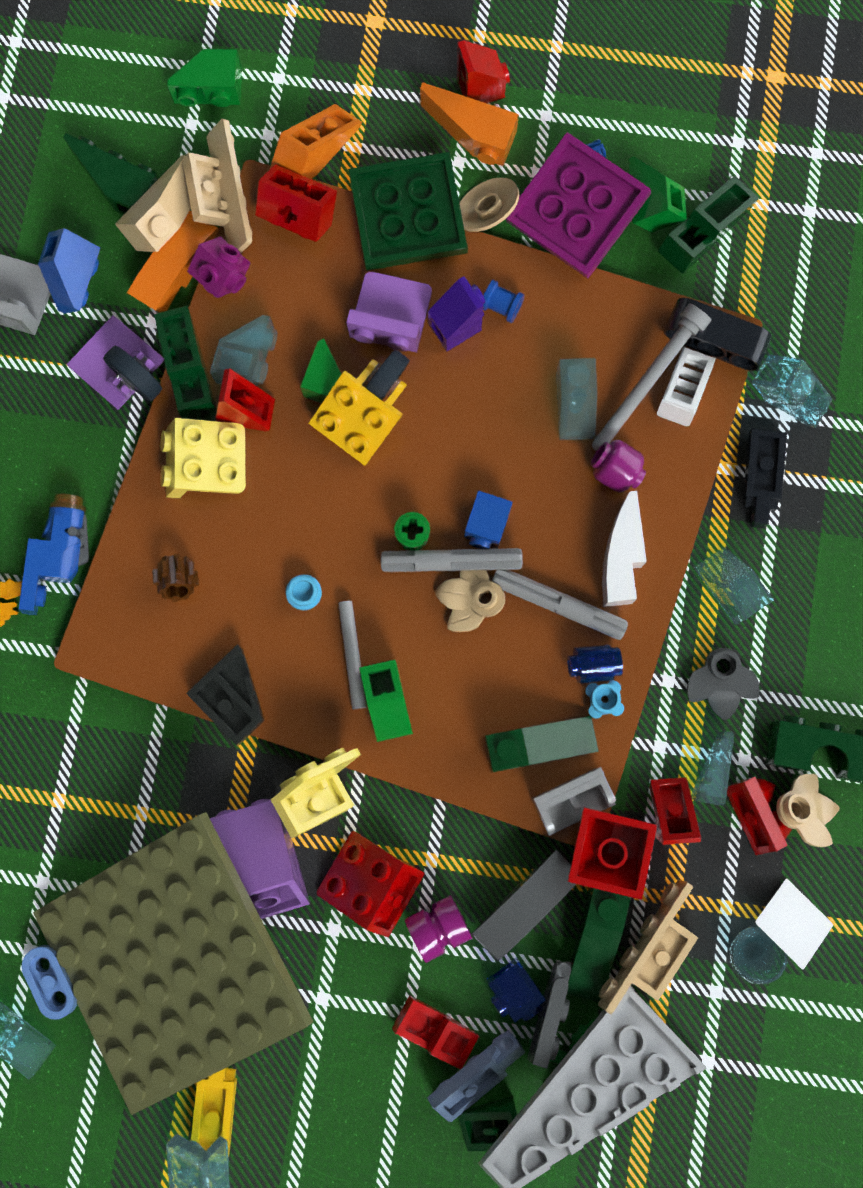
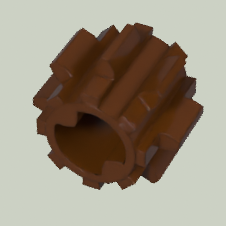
M179 554L166 555L158 562V569H153L152 571L153 584L157 585V593L162 594V598L165 600L167 598L172 600V602H178L181 599L186 600L191 593L193 594L194 587L199 586L198 571H195L194 562L190 561L187 556L182 557Z

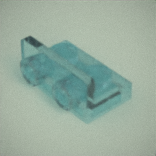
M177 1133L166 1143L169 1188H230L227 1139L220 1136L207 1151L196 1141H189Z

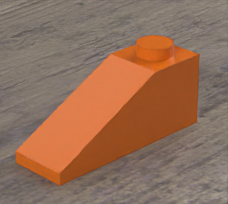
M422 82L420 87L421 107L472 156L477 157L479 161L488 165L498 164L504 166L517 132L519 114Z
M336 104L281 132L270 169L277 164L309 179L314 178L356 133L362 121Z

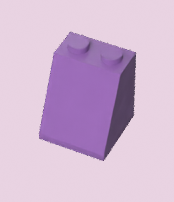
M270 799L257 800L251 806L239 810H224L219 812L216 817L210 818L261 919L310 904L293 841Z

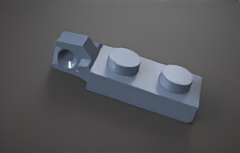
M507 1030L493 1039L492 1045L487 1046V1049L479 1055L470 1058L466 1066L454 1076L440 1083L437 1089L427 1097L429 1103L448 1122H452L508 1075L505 1071L506 1068L522 1056L525 1050L517 1038Z

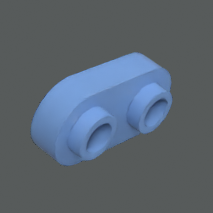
M41 945L30 950L24 956L22 973L40 1012L49 1019H61L75 1010L77 999L74 996L73 985L65 968L57 960V952L49 947V945ZM42 958H46L49 961L50 966L48 970L42 968ZM58 991L65 995L64 1004L58 1002L56 998Z

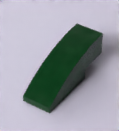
M733 176L699 204L687 220L668 234L658 252L683 274L757 203L759 197L736 176Z

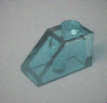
M596 358L560 359L556 372L559 440L595 439L597 411Z
M725 547L694 567L734 625L746 620L774 601L755 572Z

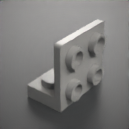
M0 254V325L35 335L51 294L39 265Z

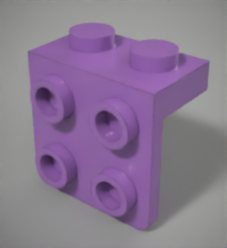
M376 272L366 273L356 310L350 309L346 323L349 336L363 343H377L397 351L408 350L417 353L432 295L430 285Z

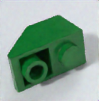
M202 49L168 79L167 86L174 104L188 107L195 106L196 104H213L217 107L240 105L242 65L237 49Z
M635 156L629 158V174L651 189V195L632 219L633 224L653 233L687 220L685 188Z
M396 659L360 667L366 701L377 742L413 734Z

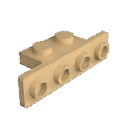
M221 119L207 135L210 157L188 152L182 159L193 221L224 227L227 243L235 246L241 254L252 243L253 234L246 210V198L243 195L240 167L237 164L234 149V137L231 134L229 120Z
M678 880L675 884L670 883L666 887L660 898L662 902L661 907L655 915H649L641 926L640 933L643 935L635 947L631 945L622 955L619 963L622 967L614 979L612 977L609 978L602 986L599 993L601 1000L598 1006L609 1014H613L632 983L659 1001L697 941V936L673 920L693 889L690 883Z

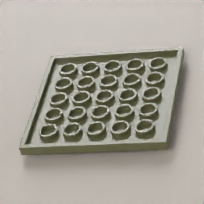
M207 812L194 817L33 912L49 947L57 952V960L65 968L69 976L79 1009L131 1115L267 1048L314 1022Z

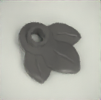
M718 648L709 653L704 667L695 670L691 674L687 685V697L690 702H699L707 699L712 711L722 720H728L737 710L741 697L747 699L759 697V681L753 671L741 665L739 656L733 650ZM719 660H724L728 664V670L725 673L718 671L716 667Z

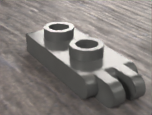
M558 961L552 967L527 1060L533 1065L546 1069L548 1068L549 1060L554 1061L557 1056L560 1038L556 1037L559 1022H565L569 1011L570 1001L565 998L568 991L571 968L565 962Z

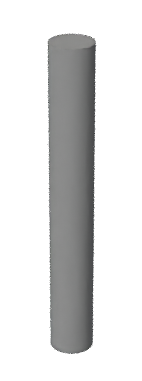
M343 601L339 602L338 606L352 710L367 708L359 669L361 662L353 602Z

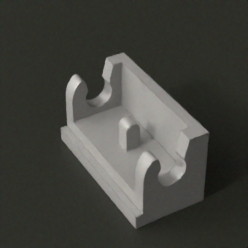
M601 767L595 768L531 798L549 836L579 822L583 807L602 811L616 805V799Z

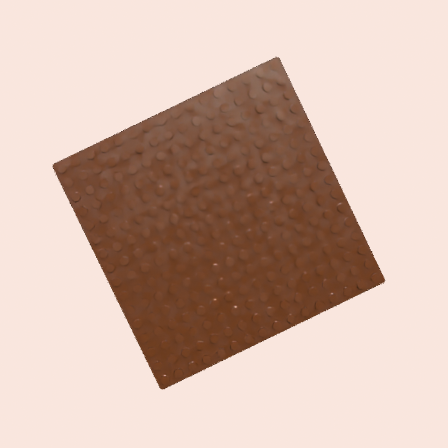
M247 160L244 162L240 172L243 195L246 198L249 225L252 228L253 234L252 243L241 253L251 263L245 274L246 282L237 293L233 294L231 292L219 298L207 292L203 285L198 282L189 310L216 409L218 407L224 369L230 368L275 398L270 431L264 432L245 428L246 486L241 493L187 491L181 498H166V487H162L160 483L162 465H166V452H161L160 447L161 434L163 430L166 431L174 418H181L177 410L171 380L165 369L160 382L162 390L153 400L54 660V666L64 672L213 722L186 693L236 645H239L244 651L265 720L250 734L251 736L322 760L340 748H344L346 753L358 748L361 755L345 768L575 846L580 821L549 836L531 798L599 767L602 768L615 797L749 370H744L716 359L690 426H683L657 415L682 351L681 348L611 440V442L621 440L641 452L644 456L643 469L646 470V475L637 488L630 487L622 493L615 492L597 481L593 476L594 468L591 466V461L596 451L593 449L592 443L670 339L664 334V330L676 301L679 298L690 297L598 268L587 279L553 254L480 231L470 232L465 230L468 246L467 254L366 271L352 191L314 180L337 190L332 226L317 242H314L255 216L259 179L270 170V165ZM220 226L216 238L221 236L226 241L224 227ZM376 272L430 285L432 295L428 311L463 276H465L471 286L477 285L483 295L492 280L498 281V286L515 294L519 292L525 294L522 306L512 323L507 322L506 317L490 309L483 310L482 331L447 352L428 324L427 311L417 353L408 350L399 351L410 360L409 364L382 400L385 402L401 381L405 382L407 386L392 405L403 415L365 466L308 424L322 403L304 398L300 386L317 341L324 338L341 374L347 371L356 379L372 359L376 360L379 364L362 385L364 387L367 386L387 357L394 351V349L386 345L363 343L349 336L346 323L350 309L356 310L366 273ZM696 300L760 327L763 325L757 318ZM684 363L683 367L692 369L700 373H703L704 371L702 369L688 365L686 363ZM681 376L678 377V378L683 379V380H686V381H688V382H691V383H694V384H697V385L699 384V383H697V382H694V381H692V380L683 378V377H681ZM676 389L673 390V391H675V392H677V393L686 395V396H688V397H691V398L694 397V396H692V395L686 394V393L681 392V391H678V390H676ZM481 491L513 502L498 549L519 548L522 550V568L511 571L625 619L628 622V627L622 639L617 640L504 591L505 604L498 614L492 617H485L479 627L472 631L453 632L447 629L452 609H449L439 601L435 595V590L446 580L460 578V571L383 572L380 564L381 554L384 551H408L398 542L394 531L398 518L407 512L422 514L430 524L428 542L420 550L479 549L469 544L470 540L464 538L477 493ZM630 491H637L647 560L641 568H633L637 599L628 605L603 607V563L608 538L625 498ZM411 526L410 531L406 533L408 534V539L414 540L419 532L417 526ZM179 554L182 557L187 556L190 561L194 562L195 571H198L199 586L194 587L193 594L191 593L186 600L181 599L178 602H172L168 598L165 600L162 598V594L157 593V585L153 584L152 571L153 569H158V562L166 555ZM486 570L490 581H492L496 570ZM303 574L314 577L322 589L320 602L314 608L306 611L294 608L286 598V587L290 580ZM485 593L481 597V603H489L492 599V594ZM339 602H353L361 667L396 659L413 734L377 742L367 701V708L352 710ZM612 680L617 681L621 685L620 694L621 703L624 705L623 713L619 716L605 714L598 719L592 718L599 752L491 773L485 735L590 716L588 713L590 699L585 693L586 687L590 683L602 685L608 684ZM603 696L601 698L603 703L608 702V698L606 696ZM612 807L604 809L602 812L610 813Z

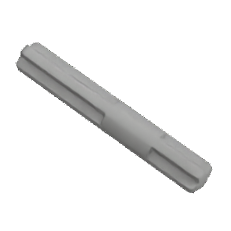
M519 548L384 551L381 554L380 564L383 572L519 570L523 565V553Z
M496 570L492 582L497 583L503 591L617 640H621L627 630V620L511 570Z

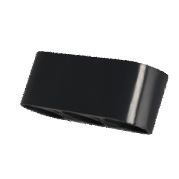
M679 298L676 301L664 330V334L669 339L673 337L680 327L678 324L682 319L680 314L691 303L705 312L712 321L703 332L699 331L696 336L691 335L684 346L744 370L757 371L760 368L772 339V335L768 330L690 298Z

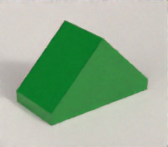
M324 338L317 341L300 386L304 398L319 403L324 401L341 376V372Z

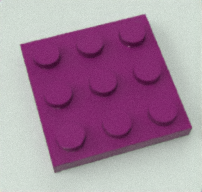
M567 132L521 194L513 212L505 220L588 279L651 195V189Z

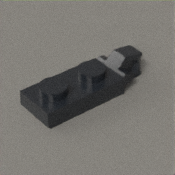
M755 428L749 431L743 499H745L744 507L751 508L750 527L764 529L769 524L770 510L776 511L778 503L782 500L787 432Z

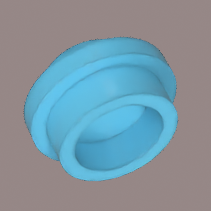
M298 575L292 578L286 587L288 602L298 610L306 611L314 608L322 597V589L319 582L310 575Z

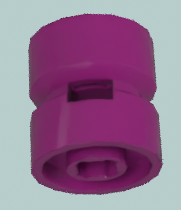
M451 894L432 904L431 912L428 913L422 909L405 918L408 931L426 963L445 954V946L450 945L456 948L473 938Z

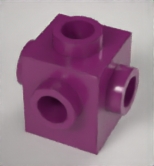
M220 236L198 245L187 272L203 285L207 292L219 298L231 292L233 294L237 293L246 282L245 274L251 263L240 254L235 246L227 243Z

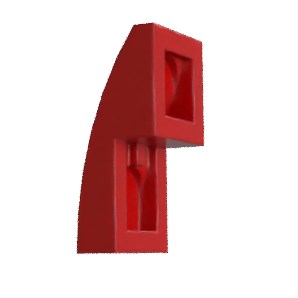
M409 995L391 1028L395 1034L427 1049L430 1055L459 1069L463 1068L479 1038L476 1032Z

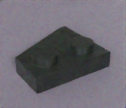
M236 645L186 693L236 746H239L265 721L244 651L239 645Z

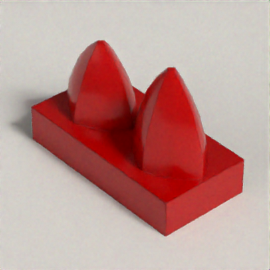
M752 777L735 782L724 788L755 855L775 852L787 846L785 839L792 829L785 826L780 821L777 811H771L769 807L775 790L773 783Z

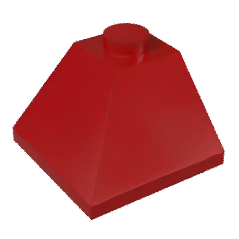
M583 807L567 882L642 900L657 825Z

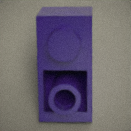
M465 276L458 279L428 311V324L446 352L482 331L483 304L485 299L478 286L475 284L471 286Z

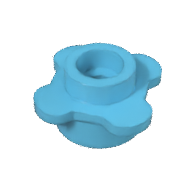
M612 680L608 684L602 685L590 683L586 687L585 693L590 699L588 713L592 718L598 719L605 714L619 716L623 713L624 705L621 703L620 694L621 685L617 681ZM603 696L608 698L607 703L602 702L601 698Z

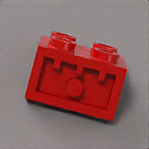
M352 831L318 888L317 895L365 930L389 938L425 872L396 858L361 834Z

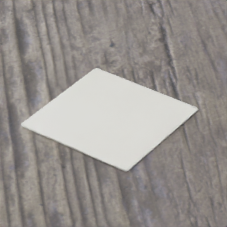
M785 879L755 921L801 969L806 967L833 927V923L788 879Z

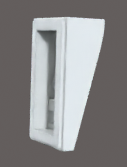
M683 347L657 415L683 426H690L716 358ZM684 363H686L688 365L697 367L704 371L703 373H700L692 369L683 367ZM681 376V377H683V378L692 380V381L697 382V383H699V384L697 385V384L688 382V381H686V380L680 379V378H678V377ZM676 389V390H678V391L684 392V393L689 394V395H692V396H694V397L691 398V397H688V396H686V395L677 393V392H675V391H673V390Z

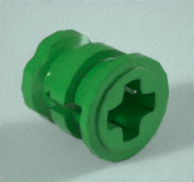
M407 512L396 521L394 527L395 536L405 550H420L428 542L430 524L422 514ZM411 526H417L419 532L414 540L408 539V534L406 533L410 531Z

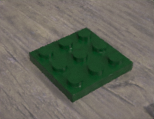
M450 152L348 169L366 271L468 253Z

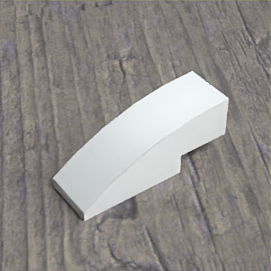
M630 491L625 498L608 538L603 563V607L628 605L637 599L633 568H641L647 562L637 491Z

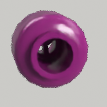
M614 440L611 443L604 442L598 448L591 461V466L594 468V478L618 493H622L630 487L637 488L646 475V470L643 469V454L621 440Z

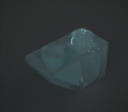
M262 315L219 339L210 370L217 384L222 385L224 369L228 368L257 387L259 383H264L268 372V363L265 362L268 350L273 351L277 341V330H274L275 328L270 316Z
M768 354L752 382L767 403L814 428L818 426L833 400L806 362L799 358Z

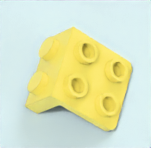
M174 418L166 431H162L160 447L161 452H166V465H162L160 483L162 487H166V498H181L187 491L239 494L244 491L246 486L245 428L242 424Z
M340 748L324 758L325 762L319 765L315 761L310 762L295 771V776L279 785L282 791L274 796L271 802L291 839L355 806L337 773L361 755L358 748L347 753L344 748Z

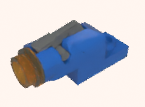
M56 494L54 502L50 503L49 516L42 534L45 540L28 538L19 610L22 614L37 615L38 606H45L47 586L41 585L42 581L71 583L78 572V567L89 561L87 517L85 515L86 507L83 506V498L69 494Z

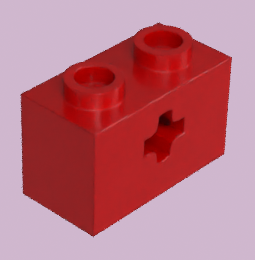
M275 164L259 179L255 216L269 221L273 225L292 231L305 239L317 242L332 226L337 190Z

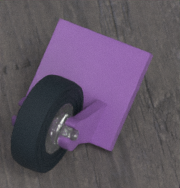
M114 315L66 364L117 410L135 392L151 402L162 390L159 382L151 374L163 363L164 358Z

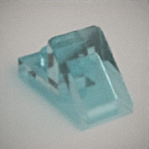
M0 1001V1057L29 1080L36 1074L56 1045Z

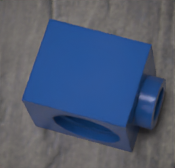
M478 491L465 529L464 538L470 540L469 544L479 549H490V547L498 549L513 502Z

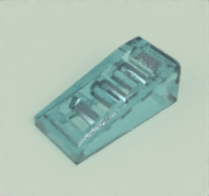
M718 732L691 794L693 802L721 806L726 804L734 739L733 732Z

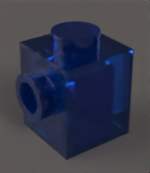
M518 957L487 978L489 986L495 993L490 999L502 1017L509 1014L514 1022L520 1018L528 1021L542 1010L540 1004L545 1001V997Z

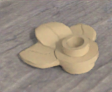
M486 570L460 571V578L446 580L435 590V595L439 601L449 609H452L447 629L453 632H468L478 628L485 617L495 616L503 609L505 604L503 589L497 583L490 581ZM485 593H491V601L487 604L481 603V597Z
M802 774L793 781L790 792L784 793L779 797L776 805L778 817L785 826L796 829L805 843L815 847L830 846L833 842L825 825L837 814L840 808L831 799L818 793L819 783L816 774Z

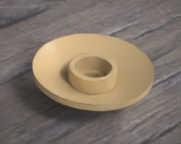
M493 178L471 189L460 201L464 230L470 232L484 231L505 220L513 212L519 201V189L515 182L508 178Z

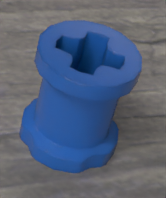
M492 280L483 295L485 299L483 310L490 309L505 316L507 322L512 323L522 306L525 294L521 292L515 294L498 286V281Z

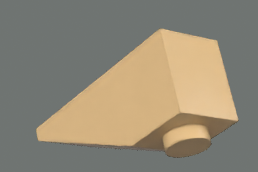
M181 155L115 223L136 251L158 252L178 231L190 211L191 205L182 163L185 155Z

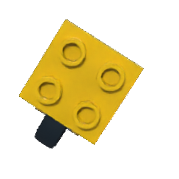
M394 350L382 365L372 359L357 379L347 371H344L308 424L365 466L403 415L392 405L407 386L399 377L410 360L401 352ZM366 381L369 382L366 387L362 386ZM388 396L389 398L383 402L384 397Z

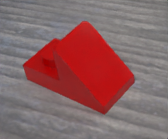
M687 777L650 780V793L656 817L655 825H657L655 837L663 845L701 842L700 830Z

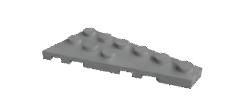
M629 987L613 1014H609L605 1010L600 1013L478 1164L500 1188H522L550 1170V1166L567 1155H573L584 1148L583 1145L595 1137L606 1134L648 1107L650 1102L659 1096L673 1091L681 1085V1082L692 1075L701 1073L707 1067L646 1002Z

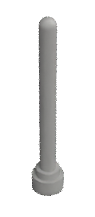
M691 303L680 314L682 319L678 323L680 325L679 329L593 441L592 447L595 451L604 442H611L690 336H696L699 331L703 332L712 321L705 312Z

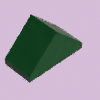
M513 1096L467 1109L458 1116L467 1151H488L518 1114Z

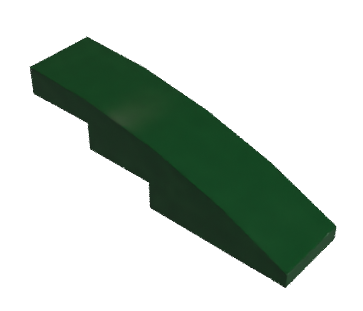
M188 305L154 314L167 374L172 383L177 410L181 418L215 421L217 409Z

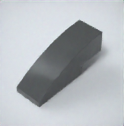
M557 850L548 854L506 896L471 935L496 961H499L576 885L567 882L571 864Z

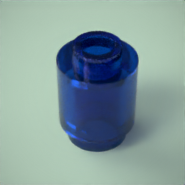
M609 644L576 647L573 649V655L567 657L568 673L570 677L576 678L578 684L614 680V676H621L623 673L621 651L619 647L611 648Z

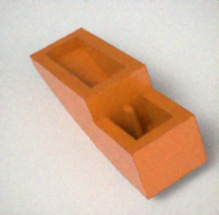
M189 211L178 231L158 252L151 254L127 293L159 313L167 311L180 287L186 288L192 279L187 270L198 245L215 239L220 229L215 225L194 222L192 211Z

